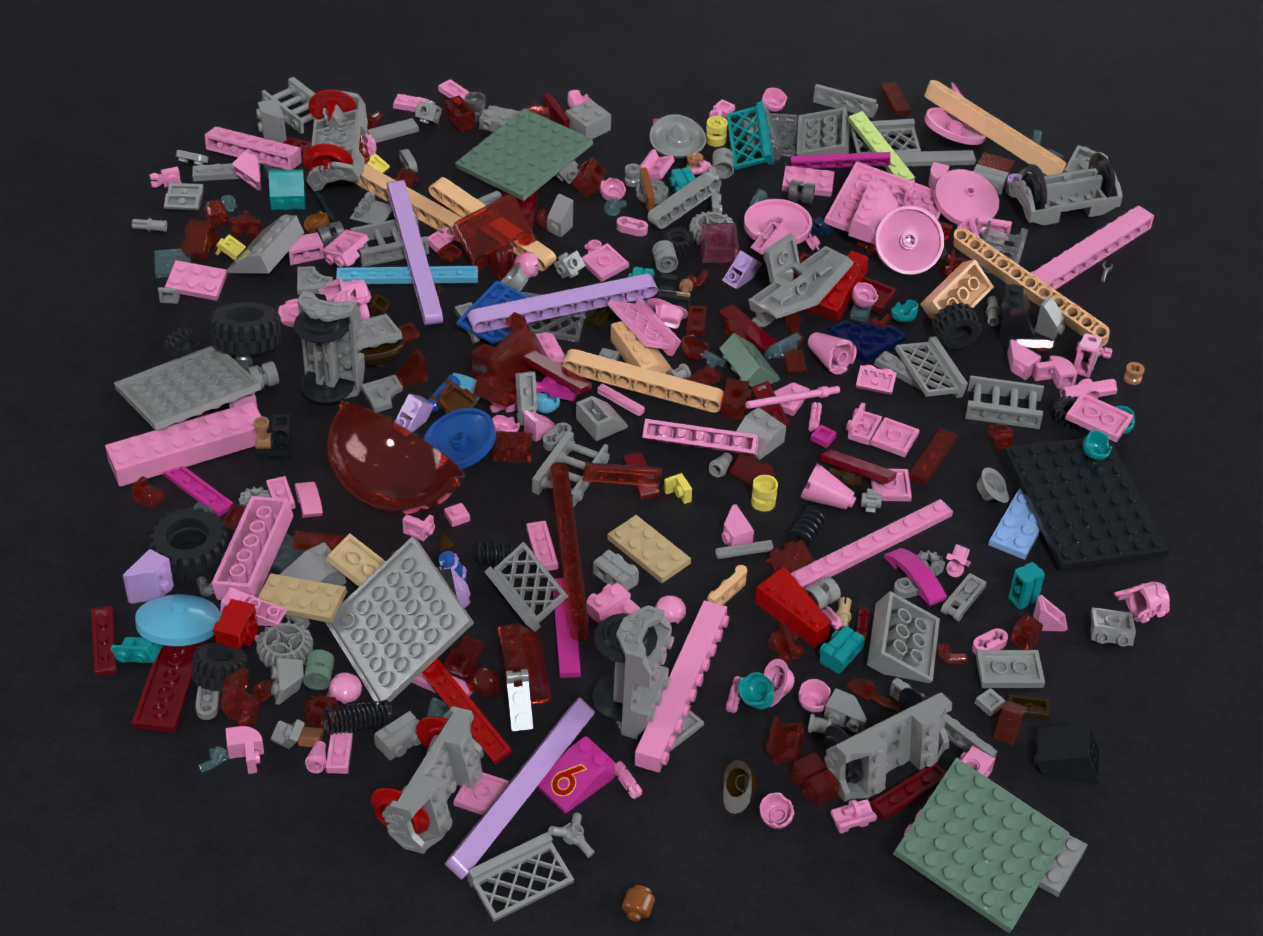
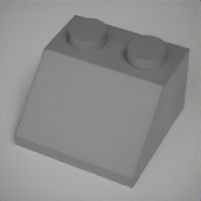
M278 100L258 102L256 115L260 119V122H257L259 132H262L265 139L283 143L286 140L285 121Z
M758 407L745 416L736 432L756 434L760 437L757 456L752 455L760 460L784 443L786 426Z

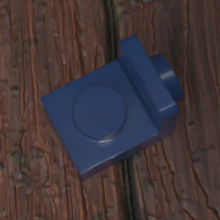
M818 217L812 220L811 230L821 237L825 234L829 235L833 231V227L826 224L823 218Z

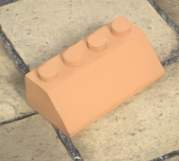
M975 259L962 262L920 305L929 318L933 320L940 309H944L945 306H950L952 303L959 304L963 302L973 308L994 286Z
M623 321L611 324V342L627 364L664 374L669 370H673L658 348L646 347Z

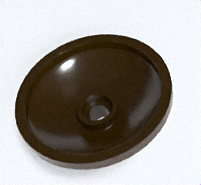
M397 340L395 343H383L374 348H363L358 353L364 354L365 365L383 367L387 362L395 359L405 346L404 342Z

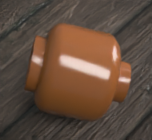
M635 885L634 888L627 890L622 910L627 914L628 919L639 922L640 919H646L650 916L655 898L649 888Z

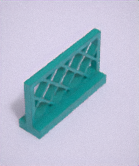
M763 101L757 102L755 107L726 114L735 170L765 162L768 165L774 164L767 111ZM750 113H756L752 120L747 118ZM739 117L740 120L735 124L731 121V118ZM744 120L749 122L745 129L740 127ZM753 125L758 127L754 133L749 131ZM737 129L743 131L739 137L733 135ZM745 134L751 136L747 142L742 140ZM755 138L760 140L756 147L751 145ZM739 142L744 144L740 151L735 149ZM748 147L753 149L750 155L744 153ZM756 152L762 154V158L754 159L752 157ZM741 156L747 158L744 162L738 164L737 160Z

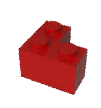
M231 599L228 606L223 608L219 622H216L213 627L216 643L240 649L243 644L251 646L259 632L255 604Z

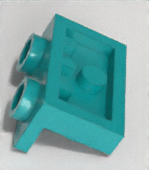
M126 637L122 645H112L110 650L119 662L154 663L163 645L153 643L143 637Z

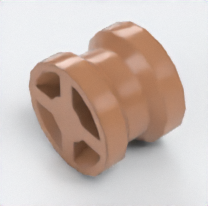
M698 152L689 153L687 155L688 162L686 167L691 169L699 168V163L703 161V155Z
M1137 362L1127 364L1123 377L1125 382L1131 385L1141 383L1145 370L1143 365Z

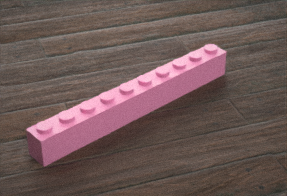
M1138 205L1123 216H1119L1115 221L1108 223L1104 228L1086 237L1080 243H1076L1069 250H1065L1058 257H1054L1050 262L1032 271L1031 274L1055 290L1151 229L1154 215Z
M703 601L669 676L671 678L668 690H663V701L660 706L656 705L655 707L657 709L653 722L649 721L635 751V766L660 773L662 766L667 765L670 755L669 750L674 749L676 744V734L682 731L683 717L687 718L689 715V704L695 701L697 695L696 688L697 686L701 687L704 678L703 673L704 671L707 672L710 666L709 659L711 656L714 657L717 649L716 643L722 639V629L728 626L729 616L727 615L726 606Z

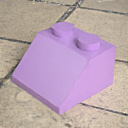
M151 549L123 574L128 602L131 604L150 601L164 596L174 586L169 558Z

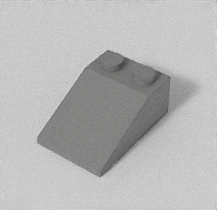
M325 542L306 550L279 574L340 586L346 584V576L325 560L332 552Z

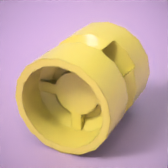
M712 116L708 118L706 125V143L708 145L720 147L726 143L728 122L724 117Z
M759 475L753 480L751 504L756 510L765 512L775 507L778 482L774 477Z

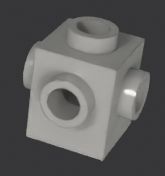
M430 100L425 102L419 101L415 108V116L422 123L429 124V122L438 124L442 108Z
M573 160L558 172L556 176L561 181L565 180L570 184L581 173L577 169L579 165Z
M578 251L570 254L566 252L558 257L559 260L554 263L556 271L562 279L568 276L573 278L579 274L578 270L586 266Z

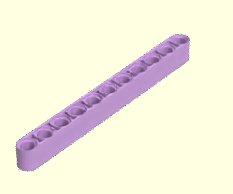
M405 181L387 182L389 200L424 325L443 323L442 310Z
M643 274L471 310L467 317L475 333H482L607 307L609 300L631 302L637 299L650 298L657 294L658 288L650 274Z
M580 697L563 714L444 863L460 879H463L468 874V870L474 867L594 715L595 711Z

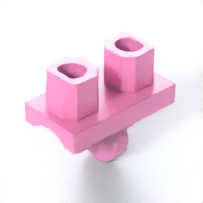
M956 544L953 554H947L946 559L950 560L946 569L950 576L959 577L964 572V566H970L971 562L967 560L970 549Z
M853 799L849 801V805L831 810V816L840 833L848 832L849 828L868 826L869 822L876 821L877 818L870 807L868 799L860 802Z

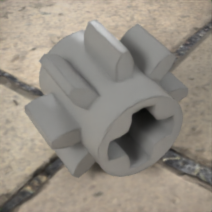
M867 489V493H862L861 507H866V512L875 513V508H881L882 494H877V489Z

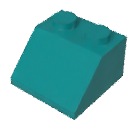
M303 170L269 171L271 210L305 209L306 195Z

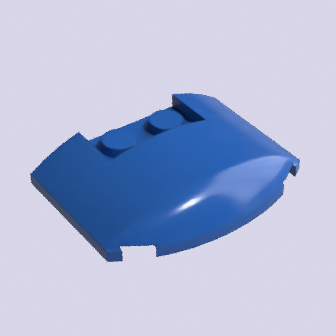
M496 280L456 322V325L490 343L505 340L517 332L523 324L475 333L468 320V313L477 308L530 297Z

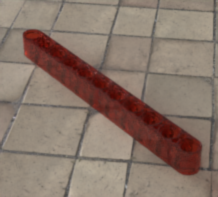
M555 462L551 465L550 479L564 591L568 595L565 600L571 638L581 641L588 636L589 619L568 466L565 463Z

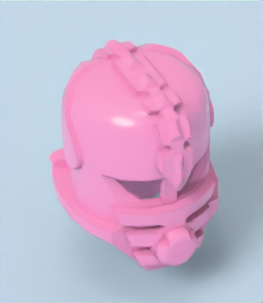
M342 278L326 283L324 289L318 290L319 294L326 296L327 301L333 303L349 300L357 302V307H359L360 304H367L371 299L367 284L362 279L342 282Z
M1149 582L1114 593L1119 601L1126 600L1127 606L1134 616V621L1141 622L1142 624L1148 622L1155 614L1157 617H1162L1170 610V597L1166 586L1159 582Z

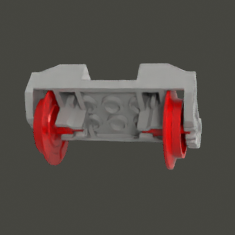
M338 90L317 92L310 98L308 104L309 111L314 117L312 147L308 148L303 156V163L309 170L306 181L314 192L322 190L326 183L341 179L347 181L360 180V175L364 171L365 158L359 151L360 135L367 134L368 124L366 105L359 94Z
M452 706L443 717H426L421 719L416 726V734L420 742L428 750L426 757L409 784L402 791L380 788L374 791L371 796V803L377 818L387 827L389 835L404 849L424 854L429 847L440 841L452 826V818L447 804L448 798L455 792L457 785H466V787L472 789L482 776L481 759L484 752L482 747L472 738L471 722L474 716L470 710Z

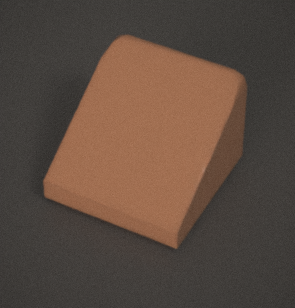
M303 727L298 738V746L313 747L314 742L322 741L324 729Z

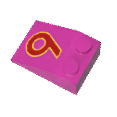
M585 736L561 756L537 787L566 814L615 778V762Z

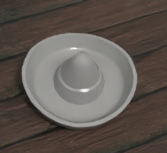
M667 115L658 119L653 124L650 130V142L656 152L663 156L673 155L674 159H685L691 152L700 153L706 144V134L699 124L688 117Z

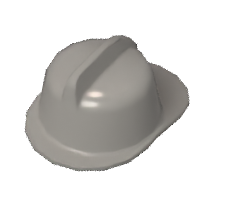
M520 262L516 263L500 281L519 292L528 281V276L520 269Z
M984 468L981 478L977 482V489L982 498L986 501L996 499L1003 503L1008 502L1009 495L1003 477L992 468Z

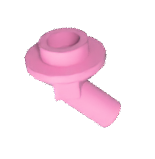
M703 160L699 163V168H692L691 170L694 175L708 172V167H712L710 162Z

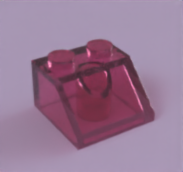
M702 223V263H733L739 254L736 223Z

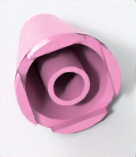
M819 332L813 333L808 338V347L827 369L834 374L846 372L848 370L846 367L850 363L853 364L856 358V346L850 340Z
M819 464L815 466L800 497L803 500L844 510L847 507L852 508L856 497L853 496L855 492Z

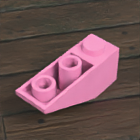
M230 587L221 601L220 617L222 616L223 608L228 606L231 599L255 604L257 621L260 626H278L285 616L287 609Z

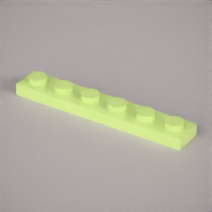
M863 111L849 116V123L873 153L890 152L891 165L884 166L890 174L909 181L915 179L914 175Z

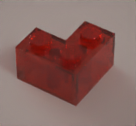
M190 219L189 224L185 228L186 238L182 242L181 249L187 258L207 260L209 250H215L219 234L210 221Z

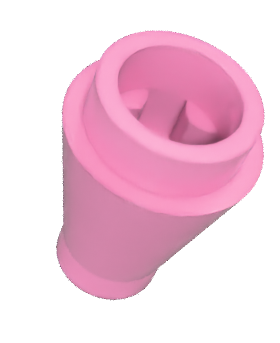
M316 741L305 760V765L308 771L320 773L326 768V744L322 741Z

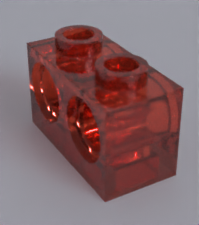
M592 157L581 165L573 184L586 198L592 194L595 195L600 190L602 180L604 181L606 170Z
M496 431V439L493 444V461L531 463L532 433Z

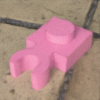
M720 100L713 107V110L710 111L709 118L712 116L727 118L726 114L732 113L735 110V105L725 100Z
M178 167L163 169L161 174H150L151 180H155L151 181L152 187H158L161 184L164 187H168L169 183H181Z
M449 227L445 228L443 233L437 231L427 237L429 246L435 252L439 253L455 239L456 233L448 234Z

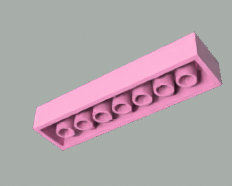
M253 401L168 426L163 430H155L107 444L105 448L108 462L120 487L163 474L166 470L170 472V469L176 467L180 469V466L187 467L247 449L256 445L258 431L254 429L253 421L257 417H261Z

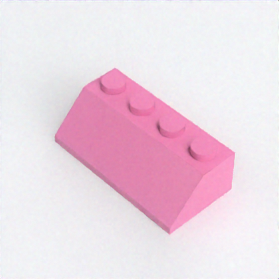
M870 180L852 220L848 236L875 244V233L879 223L889 212L898 206V202L886 185Z

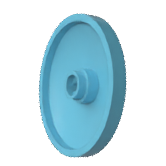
M185 594L166 595L154 598L143 604L136 612L135 625L138 633L153 643L166 646H186L203 642L214 635L213 627L220 620V611L212 602L198 596Z

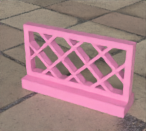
M637 299L635 304L609 300L607 305L646 347L663 349L667 355H674L681 340L644 300Z

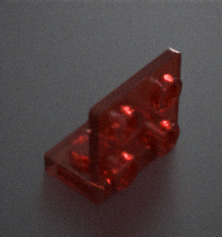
M242 667L225 679L220 708L224 713L238 721L241 726L255 729L259 701L246 692L249 671Z

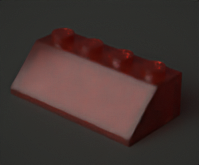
M520 624L498 626V644L505 681L506 671L521 672V669H527L531 704L552 702L539 634ZM521 680L514 681V687L522 686Z

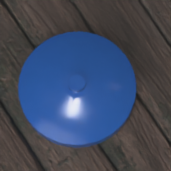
M463 408L452 411L439 418L428 429L422 443L423 453L427 461L439 470L455 471L467 468L481 460L490 451L496 439V427L491 417L483 410Z

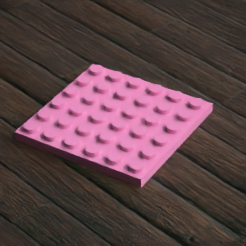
M856 161L824 222L849 233L852 220L870 180L886 185L890 192L895 188L906 193L911 181ZM914 183V195L912 199L907 201L905 206L923 208L939 220L941 212L934 201V189ZM898 194L893 195L896 199L902 198Z

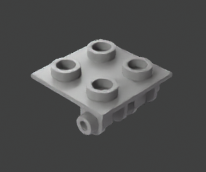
M367 192L365 198H362L358 207L354 209L350 219L369 224L385 222L393 210L391 204L375 201L374 193Z

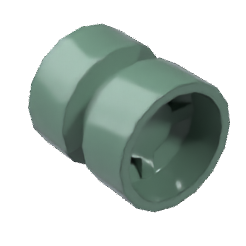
M313 650L308 654L303 683L307 687L314 690H323L329 687L334 666L333 655L324 650Z

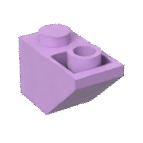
M740 251L723 281L738 289L754 278L762 263Z
M409 394L393 424L394 428L405 436L410 435L427 421L435 405L422 396Z

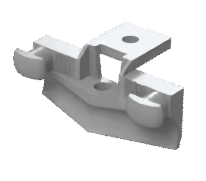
M787 234L764 250L771 284L748 300L750 310L756 312L757 316L752 321L759 327H764L774 319L818 305L851 268L853 261L847 256L825 246L800 263L795 235ZM791 268L800 274L799 277L791 282L779 277Z

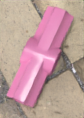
M1083 379L1078 385L1061 387L1060 396L1061 398L1062 396L1066 398L1071 396L1072 399L1075 396L1078 399L1082 393L1098 399L1101 396L1113 395L1117 393L1116 381L1108 379L1093 382L1091 379Z

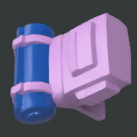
M452 551L442 552L438 559L440 566H443V569L451 568L457 599L465 608L470 604V591L466 583L467 570L461 565L455 553Z

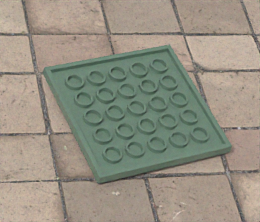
M524 108L455 164L457 169L524 201L593 145V141L585 135Z
M956 757L893 854L1010 933L1068 837L1069 832Z

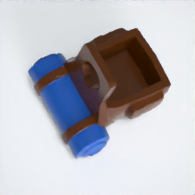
M450 374L427 400L435 405L432 411L437 412L441 409L445 411L446 415L458 409L475 408L478 404L477 397L468 389H462L460 387V380Z

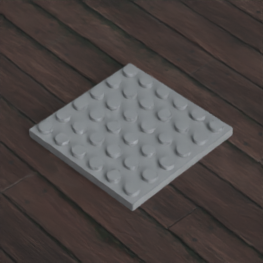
M213 346L114 382L115 389L155 430L166 429L169 425L181 423L187 418L199 416L207 410L217 409L225 403L235 402L238 398L252 395L256 391L261 390L260 382L232 357L217 351Z
M411 537L340 605L332 623L325 622L375 702H380L381 700L391 702L474 624L427 553L414 537Z

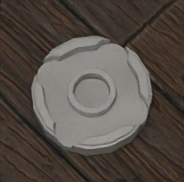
M650 179L655 196V204L662 203L668 198L669 188L660 180ZM639 182L636 186V197L638 200L645 203L643 191L641 188V184Z

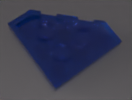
M843 320L830 327V333L833 336L850 340L856 346V355L865 362L904 342L906 338L904 333L891 325H886L885 328L876 327V324L861 322V325L851 324V321Z

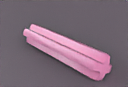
M605 384L598 386V394L637 416H641L644 413L645 407Z

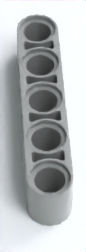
M709 172L703 173L650 210L647 216L648 221L660 229L667 227L717 192L721 187V180Z

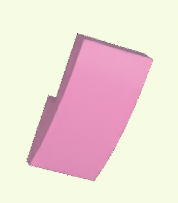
M315 482L295 483L297 501L300 503L302 518L322 516V505Z

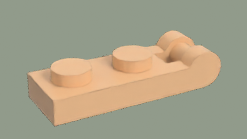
M738 565L735 568V573L729 579H725L719 588L710 592L707 601L724 605L746 585L747 567Z

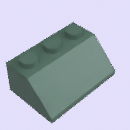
M733 333L719 348L724 354L722 356L724 360L732 365L731 369L740 376L739 380L745 386L750 385L753 387L769 381L771 384L780 380V377L756 346L737 334Z

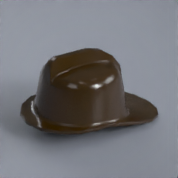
M743 761L731 762L724 772L723 803L726 810L733 814L741 813L748 807L751 796L757 789V777Z

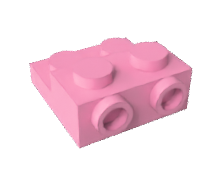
M345 230L322 250L325 255L324 258L330 265L336 263L339 267L350 266L360 257L357 250L364 247L369 238L366 234Z
M618 582L614 585L607 584L598 595L595 593L591 594L586 602V613L598 624L611 615L620 613L632 614L641 608L630 599L631 594Z

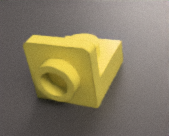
M377 154L365 158V164L383 174L390 167Z
M228 235L225 239L221 238L217 243L216 247L218 249L215 254L219 255L223 251L236 260L245 250L246 246L231 235Z
M682 473L664 480L665 494L675 492L676 496L681 498L684 504L691 502L692 488Z

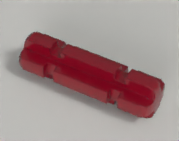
M868 608L859 609L856 632L864 636V642H866L870 615Z

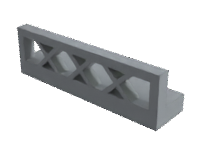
M818 84L815 86L814 103L837 109L846 107V110L852 113L863 111L867 117L871 118L876 114L879 105L876 104L877 100Z

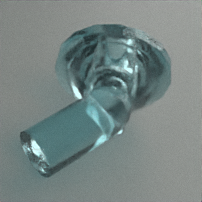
M758 188L749 207L757 202L767 200V193Z
M225 195L221 198L220 202L211 205L214 212L223 207L226 211L231 212L236 206V201L232 195Z
M611 199L605 203L604 210L608 215L616 216L620 212V207H626L627 204L625 200L617 201Z
M215 746L214 749L209 748L211 760L199 765L201 772L204 773L215 768L218 764H222L223 761L228 760L227 750Z

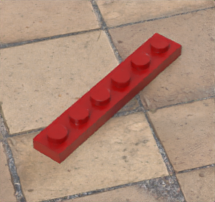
M438 658L434 660L421 674L449 709L454 706L472 711L474 716L471 722L472 738L482 747L484 753L493 764L496 765L512 753L511 748Z

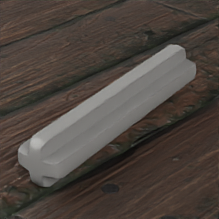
M771 540L721 547L715 549L717 559L768 552L773 550V543Z

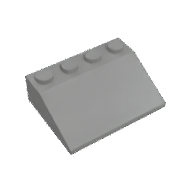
M846 107L799 115L797 156L849 154L850 123Z
M283 215L263 229L230 265L227 273H270L304 234L297 216Z
M889 591L875 606L867 665L884 675L931 683L933 681L940 618Z

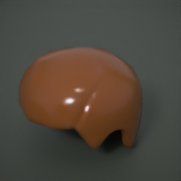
M319 211L318 214L308 216L304 221L305 230L311 234L315 233L316 227L322 225L328 227L330 221L327 213L325 212L324 214Z

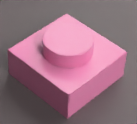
M462 503L444 509V515L452 527L470 521V515Z

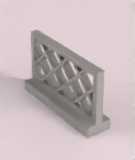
M914 119L871 121L883 138L890 142L889 145L891 147L895 145L900 148L899 150H894L895 152L921 151L914 129ZM850 125L849 136L852 138L855 152L873 153L864 141L857 139L861 137ZM904 135H912V137L909 139ZM888 136H896V138L892 139ZM899 139H902V140L905 141L906 143H905L904 145H902L901 143H899V142H897V141H898ZM908 144L914 146L915 149H909L907 147ZM864 147L868 151L860 152V148Z
M936 336L929 337L928 342L896 345L895 350L926 397L954 394L956 398L963 397L968 383ZM916 354L920 357H923L924 360L917 358L914 355ZM911 361L920 364V366L912 364ZM923 366H924V367H927V368L931 369L932 371L930 372V371H928V370H926V369H923L922 367H923ZM919 373L928 376V378L920 376ZM930 378L935 379L940 383L938 384L934 381H931ZM926 385H929V386L934 387V388H936V389H931V390H929Z
M524 542L494 569L490 566L485 571L525 624L535 632L541 627L539 623L568 597L566 592ZM525 550L527 552L526 560L518 561L519 554ZM537 564L536 573L528 574L530 565ZM507 565H512L511 574H503L502 570ZM517 565H525L523 574H516ZM515 578H523L521 587H514ZM527 578H535L534 587H526ZM540 578H548L547 587H539ZM525 591H533L532 600H524ZM538 591H546L545 600H537ZM551 591L560 592V595L555 600H550ZM544 604L543 611L536 615V605Z
M548 832L468 870L467 881L476 890L493 922L574 883V878L554 847L553 839ZM550 851L554 858L553 864L540 861L541 855ZM526 862L534 864L533 874L521 871V865ZM538 866L551 869L548 878L535 875ZM553 870L562 872L566 879L560 882L551 880ZM505 872L515 874L513 884L500 880L501 875ZM518 875L531 879L528 888L515 885ZM533 880L546 883L545 889L540 892L532 890ZM485 882L495 884L493 893L483 891L480 884ZM498 885L511 889L508 898L495 894ZM513 890L526 893L525 899L520 902L511 899ZM493 899L506 903L505 909L495 913L492 907Z

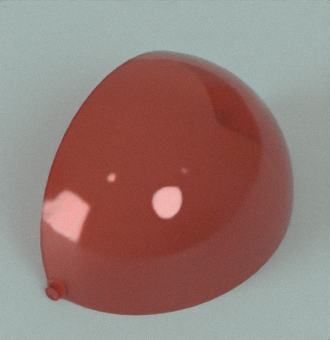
M347 401L339 403L338 407L340 409L331 423L328 434V455L337 478L357 499L384 512L416 514L440 505L460 486L465 478L464 472L454 461L433 445L403 426L370 409Z

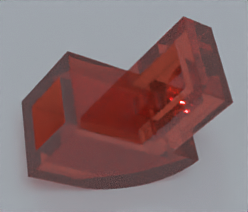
M464 636L458 649L452 647L443 666L449 673L464 679L470 678L477 668L476 662L485 646L484 643Z

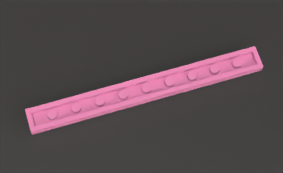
M940 499L792 572L791 575L805 589L812 584H816L817 581L824 577H832L951 517L953 510Z

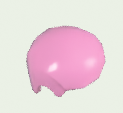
M778 88L766 89L762 97L766 110L770 112L782 110L787 100L785 93Z
M579 90L568 92L567 103L569 108L590 100L587 94L582 96Z
M610 177L606 181L602 180L600 192L602 198L606 201L617 202L625 196L626 188L619 179Z
M533 252L521 253L516 256L513 266L520 262V269L529 279L531 275L536 273L534 266L538 264L537 256Z
M858 282L851 292L852 300L861 308L871 307L878 299L875 288L866 282Z
M496 415L492 418L496 427V438L510 440L515 437L520 423L516 424L513 417L507 418L503 415Z
M664 596L655 605V608L664 610V615L669 623L676 622L678 624L686 615L685 604L680 598L675 596Z
M339 673L331 680L328 695L333 702L335 700H339L343 704L353 702L361 695L362 683L353 674Z
M808 679L800 687L798 693L799 704L806 711L812 713L822 712L830 699L831 690L823 681Z
M770 793L762 799L759 806L760 815L766 825L774 829H782L792 822L794 816L793 805L781 793Z

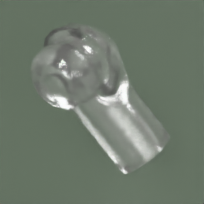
M205 577L197 579L196 582L202 596L210 597L212 596L211 594H215L212 583L208 584Z

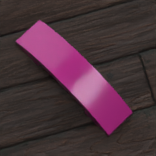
M903 548L884 554V558L895 569L901 568L919 587L918 594L929 606L946 600L947 596L935 575L915 554Z

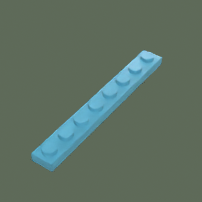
M478 266L429 267L434 284L478 283ZM408 267L337 268L336 279L342 278V282L362 279L365 280L366 284H413Z

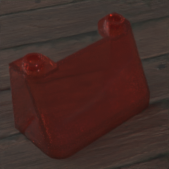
M512 195L504 196L457 220L453 225V230L471 265L478 266V271L488 264L487 254L515 240H518L520 245L523 246L537 241L518 202Z
M516 312L512 313L508 318V326L512 328V332L495 348L483 344L472 352V378L487 386L486 392L498 397L509 394L516 387L515 373L530 372L534 369L523 362L524 355L533 351L540 353L525 317Z

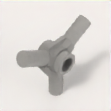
M574 813L571 823L563 827H549V835L563 837L564 841L569 845L575 844L588 858L595 853L583 836L584 829L580 825L582 817L580 813Z

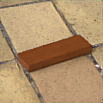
M646 167L640 168V184L649 212L655 207V196Z

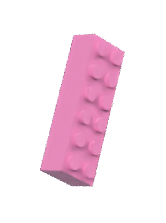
M251 496L212 581L217 600H222L230 587L258 598L293 518L289 499Z

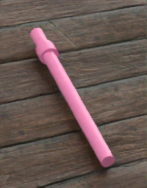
M823 386L817 390L747 401L746 408L750 409L814 397L824 398L831 394L840 393L839 386Z

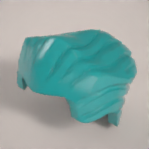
M754 672L740 680L738 692L747 705L760 710L772 705L775 700L773 682L760 672Z

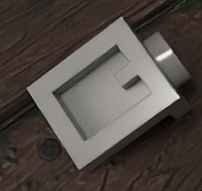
M298 719L292 725L278 721L270 740L290 749L297 742L305 723Z

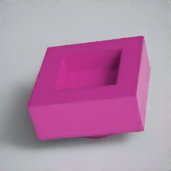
M820 425L811 434L810 440L827 448L836 438L837 432Z

